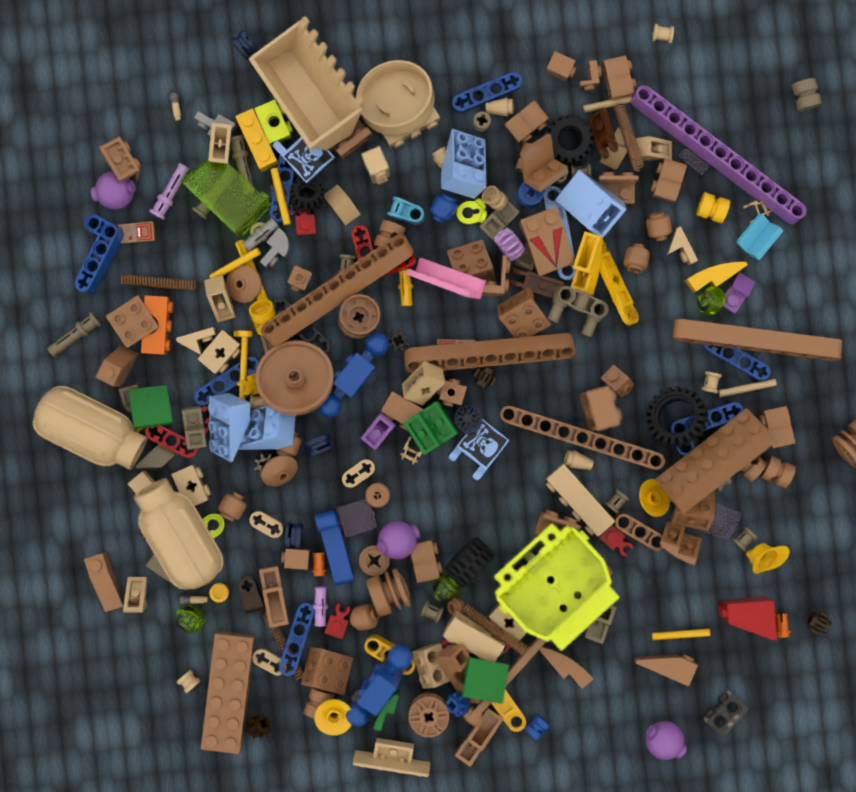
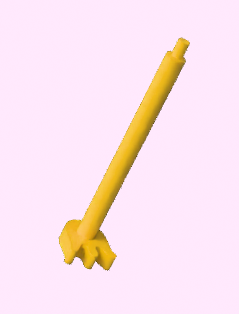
M234 331V337H241L240 381H246L248 338L253 337V331ZM243 385L239 386V393L244 391ZM239 394V398L246 401V395L241 396Z

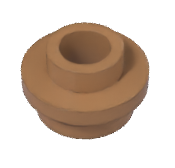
M454 597L448 602V611L452 616L455 611L463 613L465 604L462 599Z

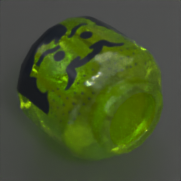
M712 286L705 289L697 298L699 310L708 315L716 314L726 304L724 291Z
M443 574L433 583V595L438 601L450 602L461 592V588L447 574Z
M186 605L184 608L180 607L175 614L177 618L176 625L188 633L198 632L205 622L203 612L192 605Z

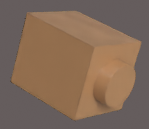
M554 51L545 73L566 82L568 77L572 78L577 67H574V63L576 60Z
M286 548V552L282 551L281 563H285L284 568L308 570L310 549Z

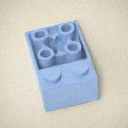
M455 129L451 130L441 171V189L473 199L486 189L485 139Z
M580 169L555 198L560 205L587 229L602 237L608 233L627 210L624 201Z
M231 393L210 396L208 405L210 451L229 462H233L250 422V402Z
M268 406L250 410V422L238 450L281 449L292 446L296 415H284L272 410Z

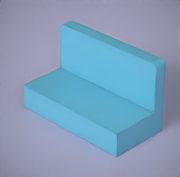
M759 213L736 243L748 256L760 260L782 234L783 230L780 226L770 223L763 214Z

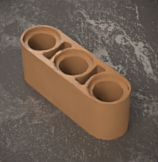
M619 513L614 517L615 522L613 524L620 531L655 551L663 549L660 544L654 547L651 542L656 536L662 539L663 535L625 513ZM621 517H626L628 520L625 527H620L618 524ZM637 527H643L644 534L640 537L635 535Z

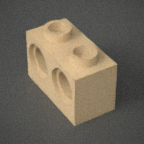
M441 643L430 644L412 651L423 689L435 688L450 681L436 658L443 650Z

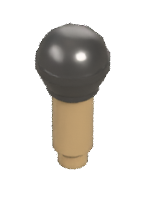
M171 91L167 98L170 104H172L175 121L181 120L179 105L181 95L177 91Z
M183 593L178 597V603L183 607L190 604L207 602V597L190 596Z

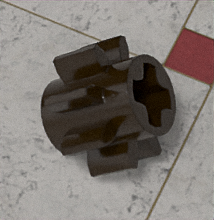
M402 329L397 334L392 330V336H387L389 347H393L394 353L397 348L403 352V346L409 345L405 339L409 335H402ZM399 336V340L402 341V344H398L396 346V342L393 341V338H397Z
M487 367L477 368L473 374L476 378L474 383L485 389L488 386L493 387L497 380L494 377L496 372Z
M820 610L818 614L813 612L807 621V625L810 626L809 631L819 636L821 632L826 634L832 623L828 620L829 615Z
M256 714L247 722V725H249L247 732H249L253 739L259 736L262 740L271 732L269 728L271 722L265 715L259 717Z

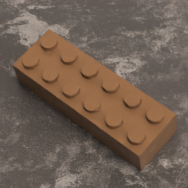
M746 408L655 480L667 497L684 514L776 442L769 430Z
M217 631L215 633L201 750L240 754L242 750L256 635Z

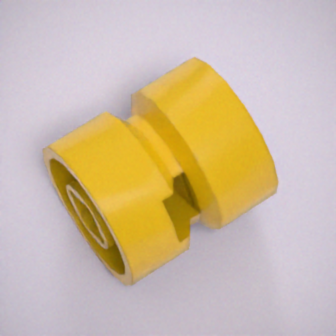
M704 192L700 199L696 216L705 219L711 217L712 221L722 224L728 213L730 200L722 197L716 199L715 195Z
M262 299L254 302L249 308L256 332L263 336L261 327L276 316L273 303L270 300Z

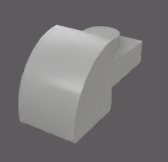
M198 111L194 117L199 127L206 131L208 128L210 129L207 133L209 137L211 136L212 123L232 125L231 135L237 129V125L220 114L213 120Z
M280 228L267 241L268 245L272 248L260 261L267 269L269 266L273 267L278 262L279 255L286 259L290 252L289 239Z

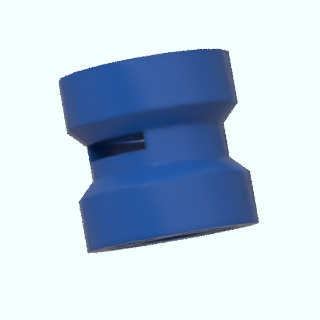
M536 713L532 717V722L527 723L524 729L539 741L542 737V732L548 730L551 725Z

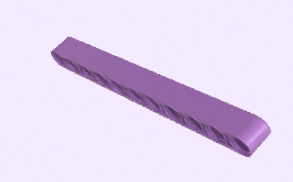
M643 85L635 91L631 103L637 110L757 201H762L763 203L761 204L765 205L786 223L795 224L806 215V207L803 203L650 87Z

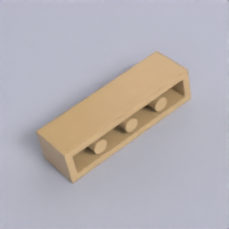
M563 463L545 478L548 481L546 486L553 493L555 491L559 493L561 497L558 499L565 507L569 505L574 510L572 515L578 521L581 519L586 524L584 528L591 536L595 534L599 537L615 522Z

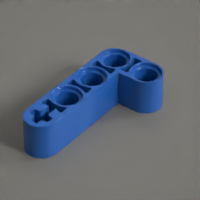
M94 214L86 218L85 227L98 236L75 279L76 289L89 294L94 293L98 289L124 237V231L120 226ZM98 220L99 225L97 228H95L94 224ZM112 229H115V234L111 237L110 232ZM106 246V252L102 254L101 250ZM97 263L98 267L96 271H93V265Z
M734 402L707 410L708 422H706V429L728 423L744 410L742 405ZM732 408L737 409V412H735L734 414L725 415L724 413L727 411H731ZM713 412H717L719 414V420L717 422H713L711 420V414ZM694 414L671 422L669 432L675 433L674 427L678 423L683 426V431L691 425ZM692 440L690 442L691 445L689 446L687 452H682L681 449L677 446H675L674 449L679 455L685 456L690 451H692L695 448Z
M332 509L316 514V524L319 532H321L335 585L339 586L355 581L336 510Z

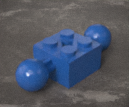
M381 332L369 334L365 340V351L360 356L358 353L355 355L351 354L345 361L347 366L343 371L340 369L334 375L335 381L333 382L337 387L330 393L326 401L318 407L319 412L323 416H336L341 411V399L344 395L347 394L349 397L354 398L372 375L376 367L370 362L375 356H382L389 349V340L385 334Z
M396 645L392 647L388 653V660L385 658L381 664L378 662L373 668L370 677H366L361 685V689L357 693L360 696L358 701L349 705L351 710H348L346 713V719L352 726L361 727L365 725L370 719V713L377 716L395 692L404 673L403 670L408 668L413 660L412 652L407 646Z

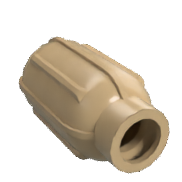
M57 386L46 392L34 412L33 427L38 435L100 466H112L117 463L131 470L143 452L148 438L134 431L132 422L124 414L66 386Z
M166 478L158 480L139 491L133 497L141 510L139 514V527L170 581L176 587L184 590L197 589L212 581L223 567V556L192 501L186 495L174 492Z

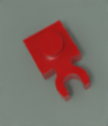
M304 210V213H300V216H295L296 236L316 234L314 215H309L307 210Z
M611 525L598 537L613 551L618 547L619 553L625 557L627 554L624 553L623 548L625 546H629L631 549L634 548L631 543L622 541L626 536L614 525Z
M338 603L335 609L337 615H330L324 633L343 639L349 622L344 617L349 614L350 606L347 607L345 612H342L339 609L341 603Z

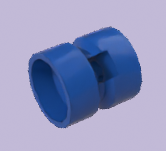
M526 183L520 186L517 193L519 204L525 208L536 207L543 197V191L539 192Z

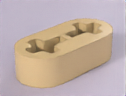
M369 459L360 461L343 474V484L346 487L353 488L374 473V463ZM363 463L371 464L370 473L367 471L362 474L359 473V470L363 468ZM357 473L359 475L354 479V484L346 482L347 474L352 476Z
M256 511L251 514L250 524L257 530L272 538H278L283 534L284 526L277 519L262 511ZM261 515V519L265 521L266 524H255L256 520L254 519V516L257 517ZM268 524L272 526L278 524L280 532L272 534V529L268 527Z
M259 648L254 652L252 657L254 664L274 675H282L279 670H275L276 666L271 664V661L275 664L280 661L281 657L265 648ZM262 652L265 653L264 657L268 659L269 662H267L266 660H262L261 662H259V657L256 655H260ZM283 664V668L285 669V671L287 669V664Z

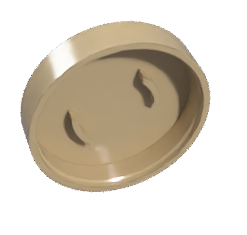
M403 60L388 61L371 69L361 80L356 96L361 95L364 99L361 106L363 109L361 116L364 122L374 131L386 135L404 134L419 127L431 114L435 101L434 90L428 74L420 66Z

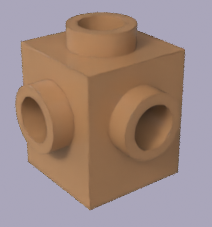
M449 378V381H445L443 387L438 389L437 395H440L439 399L443 400L442 404L451 407L454 404L462 405L467 387L459 385L460 381ZM449 389L454 390L455 394L453 396L448 395L447 391Z

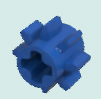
M461 691L448 695L449 699L446 703L449 713H455V717L468 713L467 709L470 706L469 698L461 697Z

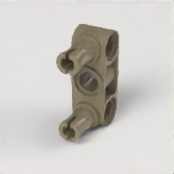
M558 285L552 293L553 306L547 319L558 323L564 307L568 306L573 310L587 314L581 334L592 337L597 323L607 315L609 309L604 301L594 298L588 293L569 286ZM563 289L567 291V295L564 299H562L560 296L561 291ZM599 304L600 311L596 314L594 308Z

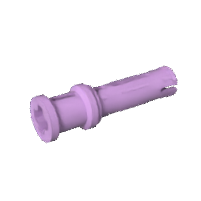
M181 163L178 164L163 193L157 196L158 200L153 209L149 210L151 214L162 220L165 219V213L169 206L173 205V197L190 170L188 167ZM178 175H179V176H180L179 179L177 180V182H176L175 186L173 187V189H171L172 185L174 184L176 178H177Z

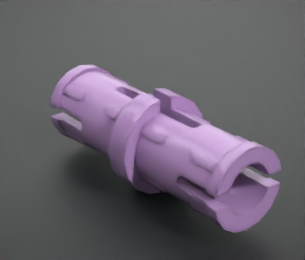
M316 586L314 587L315 601L313 604L314 626H326V609H328V604H326L327 587Z

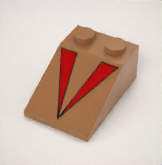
M557 207L519 221L520 229L539 277L574 264L573 254Z

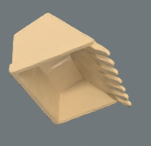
M305 16L252 55L249 61L309 149L327 150L351 136L358 118L362 114L363 109L361 106L364 99L361 95H357L354 98L352 95L354 90L353 83L350 81L345 85L343 82L344 70L341 68L336 72L334 69L335 57L331 55L328 59L326 58L327 46L324 42L320 43L319 46L317 45L318 33L315 29L311 30L310 33L308 32L309 20Z

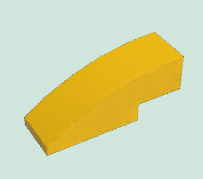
M584 232L573 265V269H576L570 287L590 295L594 294L602 258V236Z
M731 262L716 265L694 274L686 279L685 283L692 293L708 283L712 288H715L748 264L746 262Z

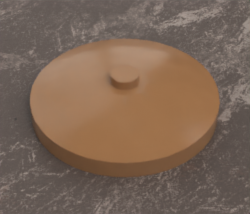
M305 341L283 342L271 348L260 360L255 376L256 387L263 402L272 410L284 415H303L320 407L329 397L334 382L332 364L323 350L314 344Z

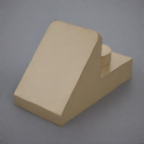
M617 128L614 134L619 150L614 153L608 146L609 157L607 159L601 158L600 163L615 171L627 153V147L620 128Z
M681 226L676 228L666 255L680 249L679 255L681 260L689 266L698 261Z
M211 327L177 337L176 340L201 355L203 351L200 341L202 340L203 343L214 340L213 337L217 336L216 328Z
M147 577L127 578L123 612H144L148 605L146 600Z

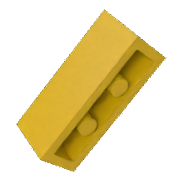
M253 108L235 116L261 172L277 166L276 156Z

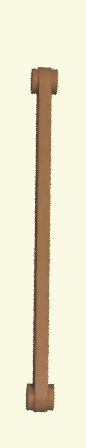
M606 564L609 576H611L613 574V571ZM579 593L576 599H580L582 594ZM565 606V607L561 610V612H566V611H567V606ZM538 637L533 641L527 653L521 655L508 669L506 686L547 641ZM482 700L476 706L471 705L467 709L468 713L462 715L465 718L464 720L473 727L476 726L484 717L482 713L492 702Z

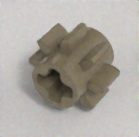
M261 454L260 460L255 459L254 461L258 463V467H255L254 470L259 469L262 471L264 466L261 463L269 461L272 454H269L267 458H265L264 454Z

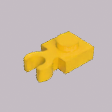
M256 373L246 376L248 381H239L237 383V386L243 385L245 388L243 392L239 393L241 396L249 395L250 393L251 395L258 394L255 379Z

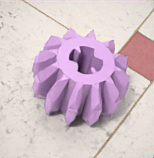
M509 228L501 230L494 237L496 245L504 255H507L510 261L518 259L525 251L523 244Z

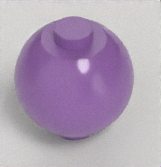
M109 171L99 177L96 187L91 188V196L95 202H100L104 207L117 210L124 208L131 202L136 188L130 178L118 182L114 173Z
M402 521L390 522L379 533L378 550L388 558L395 560L404 559L414 551L416 540L420 538L419 530L415 525L409 526Z
M659 721L648 727L646 731V746L654 757L660 760H671L675 757L681 758L686 753L687 746L684 744L683 732L676 724L670 721Z

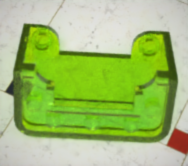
M207 158L181 180L239 238L271 206L269 203L271 198L264 191L259 193L229 163L208 162Z

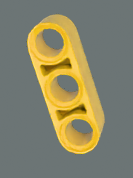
M371 634L367 637L364 648L369 655L383 662L385 658L388 660L385 652L396 645L378 634ZM376 641L379 644V646L377 648L370 647L369 642ZM414 656L411 663L412 666L403 670L404 675H409L414 671Z

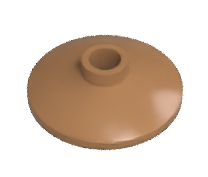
M241 265L230 271L226 279L229 295L237 302H251L258 297L261 291L262 282L260 275L256 269L249 265ZM239 281H242V287L239 286Z
M279 455L270 459L261 471L263 482L272 487L286 484L295 476L298 468L297 462L290 455Z

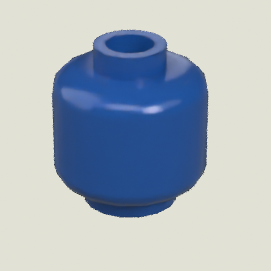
M446 193L436 195L430 206V212L433 214L432 218L441 223L444 220L450 221L458 208L455 202L456 199Z

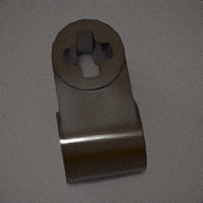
M252 575L243 576L238 586L245 613L248 614L265 609L257 580ZM246 580L248 583H252L250 589L247 586H243Z

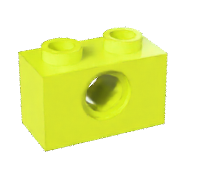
M276 100L254 108L271 147L276 141L282 143L292 138L290 135L293 132L289 121H284L282 115L285 112L277 104ZM274 118L280 120L279 125L276 127L270 126V121Z

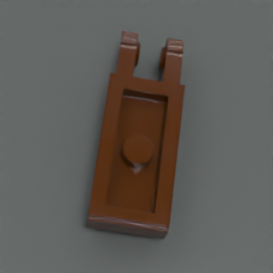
M603 107L588 119L594 134L595 145L598 147L601 157L607 159L609 157L608 149L605 147L607 144L614 153L619 149L615 141L608 110Z
M512 268L511 273L525 277L524 283L509 280V285L522 288V290L529 286L534 294L551 299L553 298L554 288L558 285H564L563 281L543 275L539 277L537 273L525 272Z

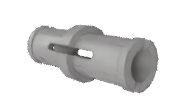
M270 218L259 229L256 228L255 232L242 243L248 251H251L261 241H266V237L279 228V226Z

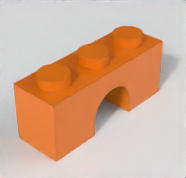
M145 295L144 304L151 315L157 319L159 328L142 339L141 353L167 355V351L171 350V340H168L169 332L172 331V321L169 320L170 313H173V302H171L169 297Z

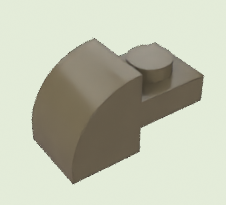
M611 605L587 627L584 638L603 644L617 607Z

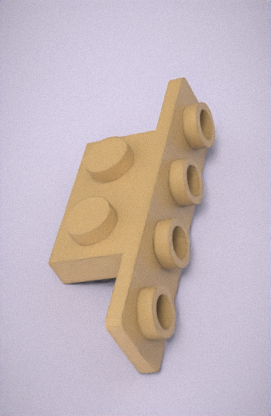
M376 738L374 753L359 750L354 752V766L429 777L430 762L412 759L414 744Z

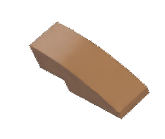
M278 565L259 568L269 627L289 624Z
M545 645L539 649L563 679L570 674L582 689L593 680V677L583 666L563 652Z
M489 708L484 711V717L476 726L471 728L453 754L470 767L503 721L502 717Z

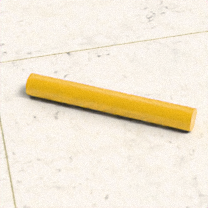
M272 168L270 170L283 225H290L291 221L278 168Z
M259 248L251 250L211 273L209 277L214 278L225 275L261 254Z
M710 629L652 633V640L710 636Z

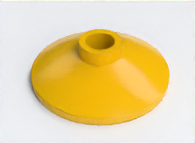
M655 479L643 482L639 490V499L643 509L651 516H663L670 507V499L662 491Z
M338 699L324 701L315 711L314 720L316 726L321 732L328 735H340L346 732L351 727V724L346 719V713L348 710H351V707L346 702Z

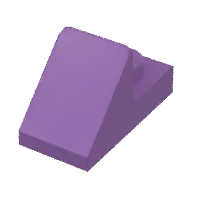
M738 272L718 304L731 313L736 314L745 298L750 295L755 282Z
M380 413L361 439L376 450L393 430L395 424Z

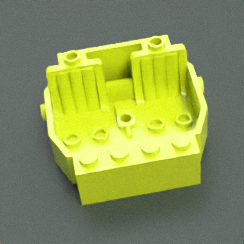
M552 523L494 576L502 585L495 593L497 601L500 603L498 607L505 615L509 613L525 632L547 642L551 639L562 651L620 597L609 586L612 582L605 561L587 542L590 538L582 530L578 532L575 528L566 526L560 532ZM553 533L555 540H548V535ZM542 541L545 546L535 556L531 551ZM525 558L528 563L516 572L513 567ZM509 573L511 575L510 581H505V574ZM548 577H554L555 581L553 584L547 582ZM578 591L582 594L580 599L574 597L575 592ZM561 605L567 606L566 612L560 611Z

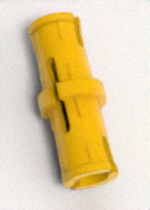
M407 270L399 272L400 285H398V289H400L401 306H413V284H411V276L406 275Z

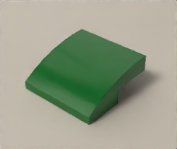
M167 385L128 389L134 429L173 424Z
M438 400L403 423L424 455L459 433Z
M468 657L461 697L503 704L509 665Z
M399 688L395 690L377 714L374 723L375 730L381 731L386 712L394 714L399 697Z

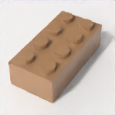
M605 386L579 393L589 430L598 431L620 424L619 420L622 419L620 409L616 408L614 401L617 400L614 389H610V386Z

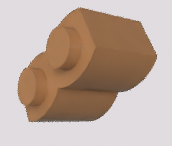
M626 55L603 60L602 69L609 99L633 95L634 90H636V82L634 78H631L632 64L630 60H627Z
M534 100L505 123L504 127L518 144L521 142L527 143L533 137L531 135L536 130L540 132L548 125L546 122L549 118Z
M666 158L663 160V163L659 162L656 170L659 176L657 181H653L650 189L653 192L652 197L675 203L687 165Z
M787 406L761 411L762 415L759 416V420L769 430L776 442L769 447L770 449L795 444Z
M432 539L417 542L414 551L411 553L417 583L440 578L439 574L443 573L441 563L436 562L435 555L438 554L436 543L432 544Z

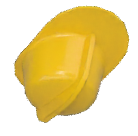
M761 543L747 551L746 555L753 566V573L759 574L781 566L787 560L790 550L787 546L771 547L768 544Z

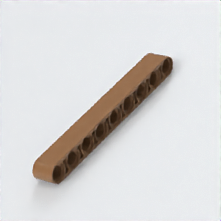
M402 234L394 236L267 321L261 327L262 335L271 346L282 344L343 303L346 299L409 259L414 252L409 241Z
M675 319L673 340L727 348H734L733 346L742 350L828 361H840L842 355L843 341L834 338L687 319Z
M568 333L412 347L405 350L404 360L406 371L409 373H413L423 361L438 366L445 371L569 359L574 357L576 349L573 336Z
M505 406L500 411V419L503 422L650 469L658 470L665 464L663 455L655 451L513 406ZM506 409H511L514 413L511 420H506L503 416V412ZM524 415H529L532 418V422L528 426L522 423ZM542 421L550 423V429L546 432L540 429ZM562 426L568 429L566 437H561L558 433L559 428ZM580 432L586 434L587 438L584 443L577 441V435ZM598 438H602L605 442L604 447L601 449L595 446V441ZM616 444H621L623 447V451L619 455L615 454L613 450ZM634 450L641 452L639 460L635 461L632 458ZM656 455L659 458V464L652 466L650 459Z

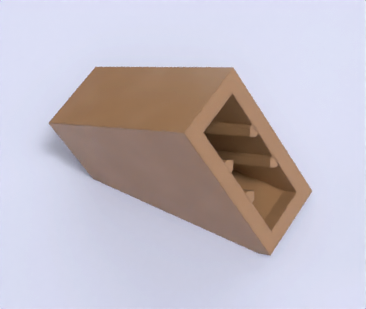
M121 344L103 361L95 378L111 386L122 387L139 353Z

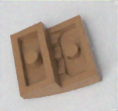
M667 521L660 545L673 556L695 565L702 538L684 533L685 526L671 524L670 521Z

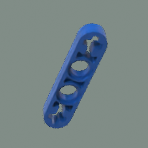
M512 72L462 92L453 98L452 107L454 111L463 113L517 91L521 87L522 77L520 74ZM511 77L514 80L518 79L516 86L509 84L506 87L508 90L505 91L504 84L502 83L503 80L506 84L510 82ZM493 84H498L501 87V92L494 94L491 92L490 87ZM474 92H482L484 98L481 101H475L473 99ZM466 95H469L472 105H469V101L464 103L463 108L455 105L458 99L465 101L467 100Z
M279 155L277 166L279 175L284 171L290 173L288 181H281L283 190L287 192L285 200L289 212L291 203L290 187L294 183L295 170L282 167V165L286 166L287 161ZM274 187L270 216L275 222L283 223L282 216L277 219V216L274 215L275 212L279 211V206L276 205L278 200Z
M702 344L704 350L758 381L768 379L771 374L767 364L735 346L730 348L733 351V356L727 359L723 355V350L727 347H721L719 353H716L718 350L716 347L709 348V345ZM743 357L748 358L750 361L747 368L740 366V359ZM754 362L757 363L754 366L757 369L764 368V373H766L765 375L759 377V372L756 370H752V373L749 372V370H751V368L753 367Z
M247 357V366L249 365V360L256 362L254 370H247V376L256 373L259 360L255 357ZM240 362L198 389L194 395L196 403L199 405L209 404V397L213 396L212 394L206 397V402L199 400L201 392L206 394L210 391L207 389L209 386L216 395L225 394L236 387L240 379L232 381L230 374L234 370L240 372ZM217 381H222L225 385L224 390L221 392H217L214 388Z
M301 603L295 610L278 664L279 672L284 676H291L296 672L314 615L313 606L309 603ZM305 606H307V610L310 611L309 614H306L304 616V620H307V624L302 621H296L297 617L299 619L302 618L303 613L300 612V609L305 608ZM298 624L304 627V633L300 636L294 633V627ZM291 643L298 645V652L296 654H291L288 651V646ZM285 655L289 657H296L295 661H290V666L292 667V670H288L287 673H285V669L282 667L283 664H287L289 660L285 658Z

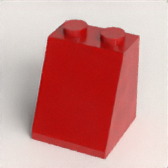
M766 596L720 600V605H718L717 609L718 615L721 616L722 620L752 633L777 640L774 600Z

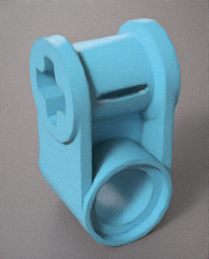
M393 196V204L390 211L387 212L388 216L413 225H419L424 221V211L420 206ZM419 211L421 216L419 219L414 220L411 218V213Z

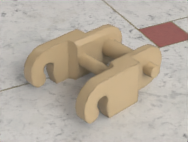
M754 201L748 205L743 206V209L753 206L755 207L757 214H759L760 211L757 205H760L763 202L761 201L758 203V201ZM761 204V205H762V208H763V210H764V212H765V213H762V214H763V215L766 214L767 216H769V213L772 212V211H771V210L768 211L767 207H766L765 205Z
M409 436L403 448L405 452L401 453V459L406 458L412 461L413 465L414 462H418L416 458L421 456L422 451L417 452L408 447L412 438ZM407 451L415 453V458L407 455Z

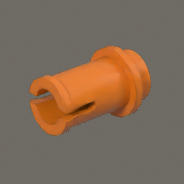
M312 553V572H314V576H325V572H327L325 570V553Z
M782 613V622L780 614H775L778 638L790 637L789 633H791V630L788 627L787 613Z

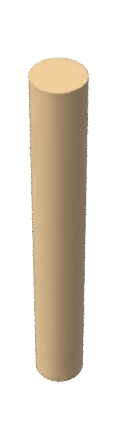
M633 95L583 105L584 113L600 110L603 107H613L617 103L619 105L630 103Z
M774 378L718 390V394L721 398L776 386V380Z

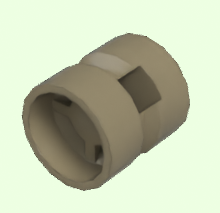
M816 78L801 80L791 85L793 95L798 98L795 103L799 112L822 105L821 96L819 93H816L818 89Z

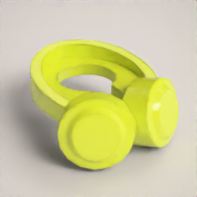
M477 198L475 201H467L458 207L456 215L465 224L483 223L487 217L486 205L480 198ZM467 207L480 211L478 214H473L471 218H465L462 214L463 209Z
M209 514L202 519L206 527H208L210 520L218 522V529L210 531L213 539L222 533L224 529V519L219 514Z

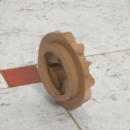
M376 545L365 548L359 557L360 568L370 576L383 574L390 562L387 556L380 553ZM369 554L373 557L381 555L378 559L380 567L376 564L368 566L371 561Z

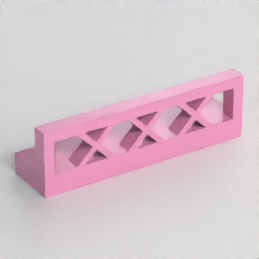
M419 258L416 270L407 269L406 275L476 299L481 298L486 280L424 258Z

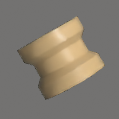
M190 669L176 683L182 685L184 692L188 693L201 680L195 677Z

